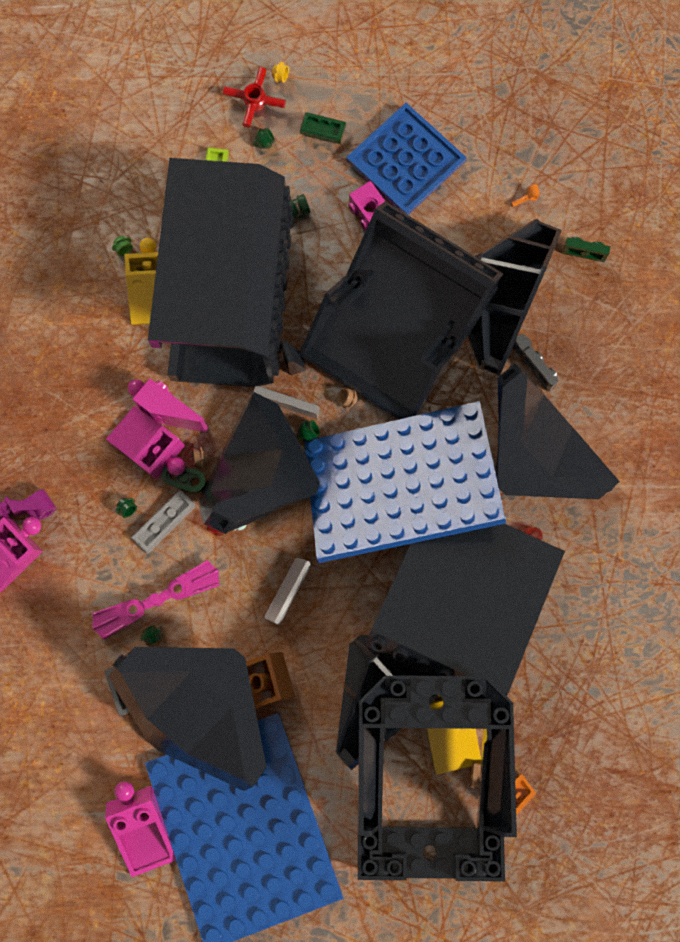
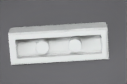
M300 558L294 560L265 614V619L278 626L281 624L311 568L309 561Z

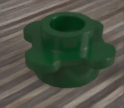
M152 625L144 629L140 640H144L146 645L157 642L163 638L161 633L162 626L156 627Z

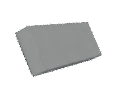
M255 386L254 392L279 404L280 408L318 419L320 413L318 405Z
M179 490L131 538L149 554L196 507V504Z

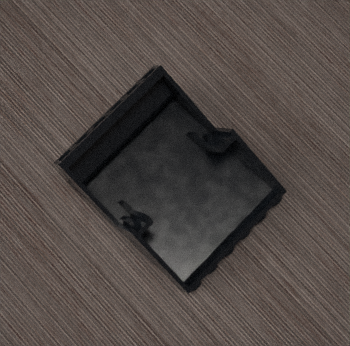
M384 201L375 209L346 276L325 293L299 355L398 419L419 415L498 289L497 284L503 273Z
M507 524L411 543L364 646L428 676H487L507 696L565 551Z

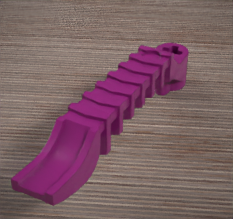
M44 489L33 493L23 501L5 497L4 501L0 503L1 519L3 517L10 519L8 514L13 512L15 516L28 514L29 517H35L40 521L49 517L57 510Z

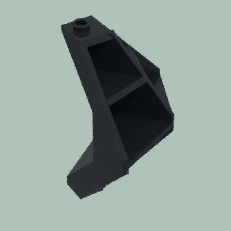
M534 219L489 249L475 256L503 273L497 284L498 289L468 335L480 369L497 376L501 375L561 234V229Z
M516 363L497 378L498 454L496 477L498 487L505 495L599 500L607 492L614 489L620 482Z
M254 392L244 406L198 502L205 525L227 534V532L264 518L283 506L314 496L318 492L320 482L279 404Z
M359 635L349 644L336 753L351 771L358 766L359 701L384 676H428L364 646L368 635ZM432 695V696L429 698V705H430L439 695ZM385 728L384 743L402 728Z
M134 647L125 656L121 654L112 664L115 669L108 677L144 737L153 747L240 790L245 791L255 785L266 769V762L246 659L235 648Z

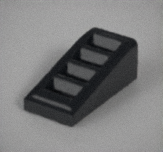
M283 341L281 347L289 373L294 375L305 371L306 365L303 357L299 355L300 351L287 341Z

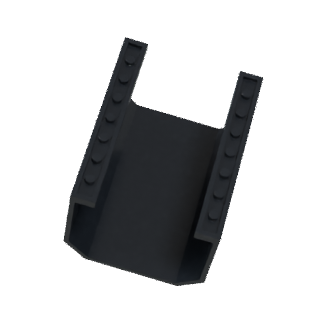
M169 158L148 341L152 348H162V343H171L167 373L170 381L254 388L255 386L274 383L275 376H279L280 364L278 363L277 354L281 355L282 342L280 341L279 333H283L284 325L282 312H285L286 300L284 299V291H287L288 279L286 278V270H289L288 249H291L290 229H293L290 186H286L285 176L261 164Z

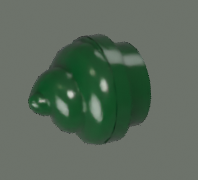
M268 127L258 129L254 136L253 146L263 149L271 148L272 144L275 143V138Z
M305 420L300 423L296 437L311 442L320 436V429L314 420Z

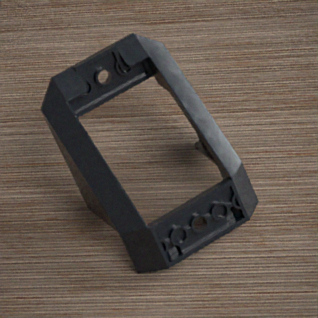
M384 676L359 701L357 880L407 881V878L455 879L456 881L505 882L504 837H517L513 702L487 676ZM432 695H439L443 700V706L439 710H434L429 706V698ZM385 728L483 729L477 828L382 827ZM428 845L436 849L435 857L430 860L423 857V849Z

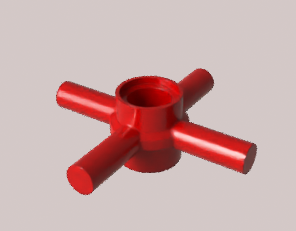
M259 67L255 82L247 85L245 90L224 86L223 95L244 100L247 110L242 125L247 128L251 126L255 111L261 110L264 104L285 108L286 100L266 96L262 85L267 70L263 67Z

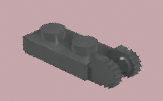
M523 334L518 335L513 345L514 350H516L517 354L544 388L550 392L559 382L556 372L552 368L547 367L543 356L538 351L533 350L531 340Z

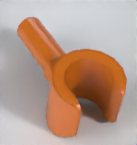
M535 184L527 187V195L511 202L512 206L515 207L528 200L536 201L539 198L538 185Z

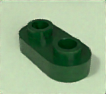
M167 465L162 470V479L170 487L193 494L202 492L206 487V478L198 470L185 467L184 472L174 480L170 478L171 473H169ZM194 479L199 480L197 486H192L191 484Z

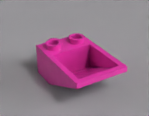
M149 378L145 384L139 379L129 382L127 389L129 394L134 397L133 401L140 410L158 423L205 433L209 430L204 419L168 391L169 388L161 381L154 382Z
M136 406L130 410L106 439L156 480L162 474V470L166 465L169 473L172 475H180L185 470L184 461L176 457L185 447L182 441Z
M3 517L0 520V593L43 552L29 537V535L38 534L41 530V522L35 517L27 518L23 522V529L13 519ZM11 532L15 535L14 538H10Z
M123 781L117 784L114 791L117 799L106 803L105 819L131 877L176 861L153 787L149 786L134 792L133 785L129 782Z

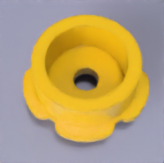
M280 62L278 65L275 64L272 69L274 81L276 83H279V81L284 83L287 80L289 66L284 65V62Z

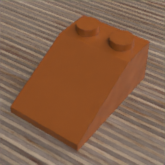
M283 652L267 653L246 661L255 710L295 697Z

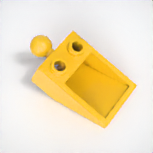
M144 238L140 241L139 248L142 253L124 254L132 325L150 324L158 252H155L157 244L152 238Z
M438 696V700H434L429 706L432 709L439 710L443 706L442 698ZM425 728L436 775L470 767L472 762L481 764L476 729Z

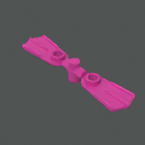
M206 560L172 580L168 585V591L165 589L159 593L151 594L150 597L141 601L132 599L92 613V629L105 640L140 619L144 614V610L153 606L159 607L170 597L175 600H181L218 587L219 570ZM176 585H181L182 591L180 593L174 592ZM133 605L137 607L135 614H131L129 611Z

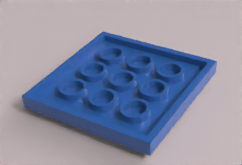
M407 102L346 157V161L368 182L371 181L387 200L407 215L417 208L467 159L464 154Z

